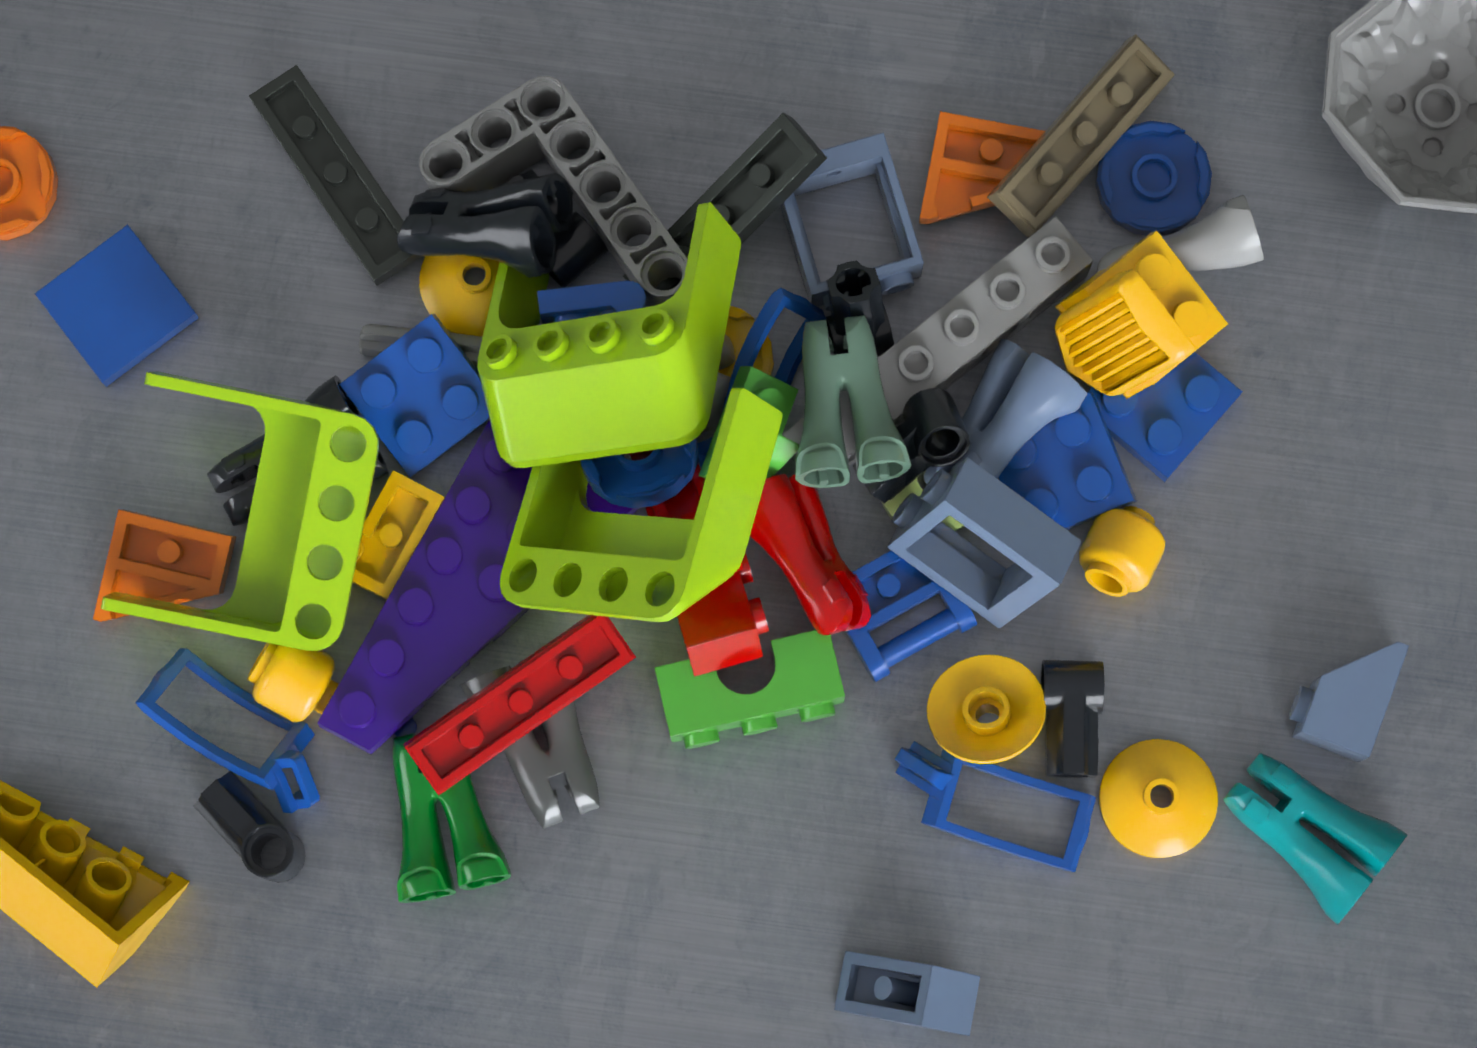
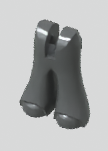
M511 666L487 672L460 684L466 698H470L509 671ZM575 701L541 724L547 740L548 750L544 751L541 748L533 730L503 750L531 812L543 829L563 822L558 806L556 789L552 790L548 778L564 774L567 782L565 788L570 797L573 798L580 815L600 808L597 782L579 727Z

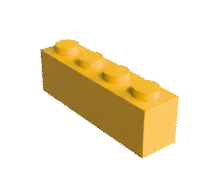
M0 780V909L95 987H98L136 952L185 891L190 881L173 872H170L167 878L141 865L145 857L125 846L122 847L120 852L109 848L87 836L91 828L71 817L68 821L53 818L40 811L41 802Z

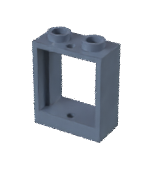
M884 132L821 150L827 159L780 205L808 301L815 306L824 305L827 311H831L827 282H821L795 196L875 174L901 258L898 261L873 267L876 269L881 283L882 295L898 293L914 286V279L922 275L924 261Z
M967 457L948 473L943 469L937 471L919 497L911 493L905 498L892 518V522L898 527L887 548L1000 629L1061 585L1081 540ZM950 515L1012 560L1014 564L1007 569L941 521Z

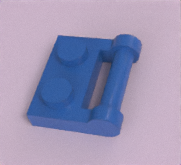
M625 280L537 291L539 313L543 324L646 307L644 289L634 281Z
M889 551L853 571V574L858 576L868 593L867 598L870 605L871 618L866 626L845 632L874 682L891 674L889 668L955 630L958 629L960 633H964L977 625L976 618L970 607L893 551ZM939 594L945 604V610L883 645L876 646L869 632Z

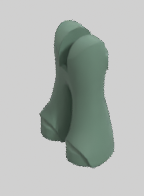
M865 315L844 317L846 336H844L843 350H848V353L830 355V352H834L831 338H828L826 320L805 322L802 341L805 409L803 432L795 464V479L802 485L814 488L845 486L850 481L840 406V392L842 391L848 392L858 480L862 483L886 481L903 475L911 467L906 444L893 422L887 405L874 337Z

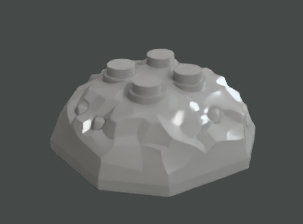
M1371 0L1335 28L1328 37L1322 117L1342 147L1361 167L1366 177L1376 184L1397 205L1477 214V0Z

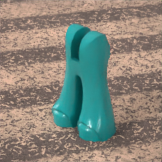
M1259 753L1247 768V772L1256 782L1280 800L1278 804L1273 807L1260 795L1241 783H1235L1223 798V801L1244 825L1270 845L1290 864L1305 881L1326 915L1338 925L1374 879L1301 826L1299 821H1303L1327 835L1374 877L1386 865L1408 834L1387 821L1364 814L1347 806L1316 787L1284 763Z

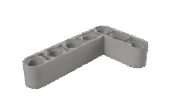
M538 76L527 81L431 141L423 149L419 158V167L429 189L447 188L452 191H479L498 187L545 158L553 171L560 174L568 182L573 192L572 198L629 280L640 284L644 289L648 307L665 302L680 288L687 265L686 256L566 86L558 79L550 76ZM547 108H558L550 116L538 117ZM510 138L503 146L489 148L495 140ZM576 150H588V152L581 158L574 160L567 159V157ZM453 168H461L455 176L448 179H440L446 171ZM615 191L619 193L609 202H596L606 192ZM636 235H649L648 240L641 245H626L627 241ZM667 278L681 279L675 288L664 291L656 289L657 285Z

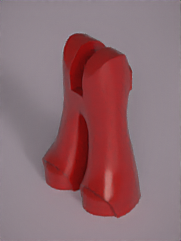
M786 474L767 478L762 490L750 538L756 541L781 568L809 621L819 634L830 635L866 626L871 618L870 605L867 598L868 593L858 576L853 574L842 560L835 546L817 488L800 484L796 481L795 474L789 478Z

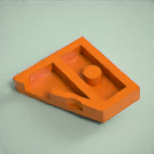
M940 111L919 223L931 224L994 207L995 205L987 196L1045 131Z
M118 509L93 620L102 622L129 616L101 609L103 596L113 592H121L175 604L223 594L236 536L125 509Z

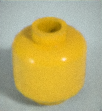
M1126 506L1123 509L1115 508L1104 512L1094 519L1079 551V562L1085 572V578L1094 588L1105 594L1121 597L1131 592L1141 591L1149 584L1164 553L1165 539L1161 531L1154 525V518L1148 512L1138 507Z
M271 643L265 644L247 677V680L254 684L252 695L257 703L295 723L306 719L313 710L322 715L339 683L331 679L335 669V662L330 654L323 650L306 651Z

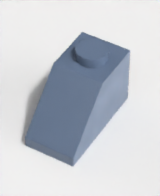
M1396 642L1320 676L1311 682L1310 688L1301 686L1289 714V719L1297 722L1292 737L1356 762L1369 758L1409 645Z
M845 951L834 1010L970 1036L980 976L935 965Z

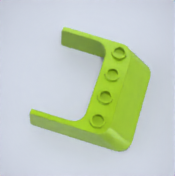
M711 202L699 204L697 207L685 275L680 288L668 300L655 306L539 325L541 317L537 291L547 290L549 273L528 278L512 267L499 262L479 350L477 369L496 448L500 457L513 468H528L678 447L688 444L700 436L707 427L711 415L741 249L740 237Z
M146 372L144 381L146 385L253 406L261 414L265 424L264 443L236 586L231 598L218 608L200 609L121 592H113L103 596L101 609L306 651H320L330 647L340 637L347 614L379 451V437L374 426L366 418L356 414L302 400L164 372Z
M745 388L731 389L694 520L593 512L588 507L586 501L588 481L584 475L581 460L532 467L501 571V594L507 601L522 608L651 622H666L677 617L732 577L739 569L746 552L783 418L782 412Z

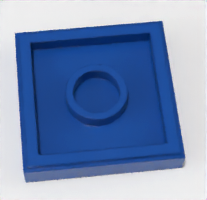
M128 224L34 293L106 387L199 318Z

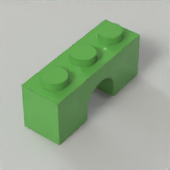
M816 630L771 640V651L775 664L774 675L766 687L752 694H740L731 691L721 682L717 671L694 677L689 659L654 667L671 741L684 740L685 749H692L719 742L718 732L742 727L744 736L753 735L778 728L776 718L799 713L801 722L814 721L835 715L834 705L844 703L845 693L831 634L821 635Z

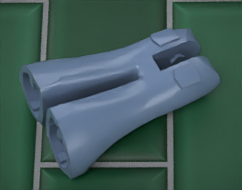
M1001 339L962 417L970 440L968 451L960 460L944 467L930 466L924 473L925 483L927 484L940 469L948 473L967 457L995 478H998L1014 455L1038 431L1054 419L1076 412L1087 396V392L1068 373L1049 359L1035 352L1029 355L1018 344Z

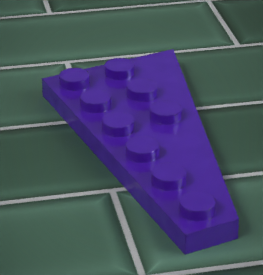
M490 419L317 722L320 728L369 754L374 753L425 706L424 703L451 678L454 679L480 651L491 641L497 640L530 609L514 605L504 598L500 589V577L532 467L513 468L500 457L496 448ZM588 482L586 501L591 511L633 515L639 509L609 503L596 494Z

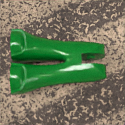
M415 733L394 737L392 746L393 768L402 820V859L397 882L398 901L400 903L421 902L456 893L436 804L438 801L442 804L450 829L459 888L473 890L509 879L512 875L508 861L483 815L471 774L438 796L403 746L405 742L415 736Z

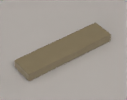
M1136 34L1131 36L987 198L1027 238L1032 236L1047 222L1175 74Z

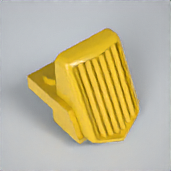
M1158 231L1149 233L1106 269L1097 272L1055 307L1061 315L1057 318L1054 329L1067 372L1107 396L1123 394L1128 399L1132 395L1158 382L1226 327L1228 323Z

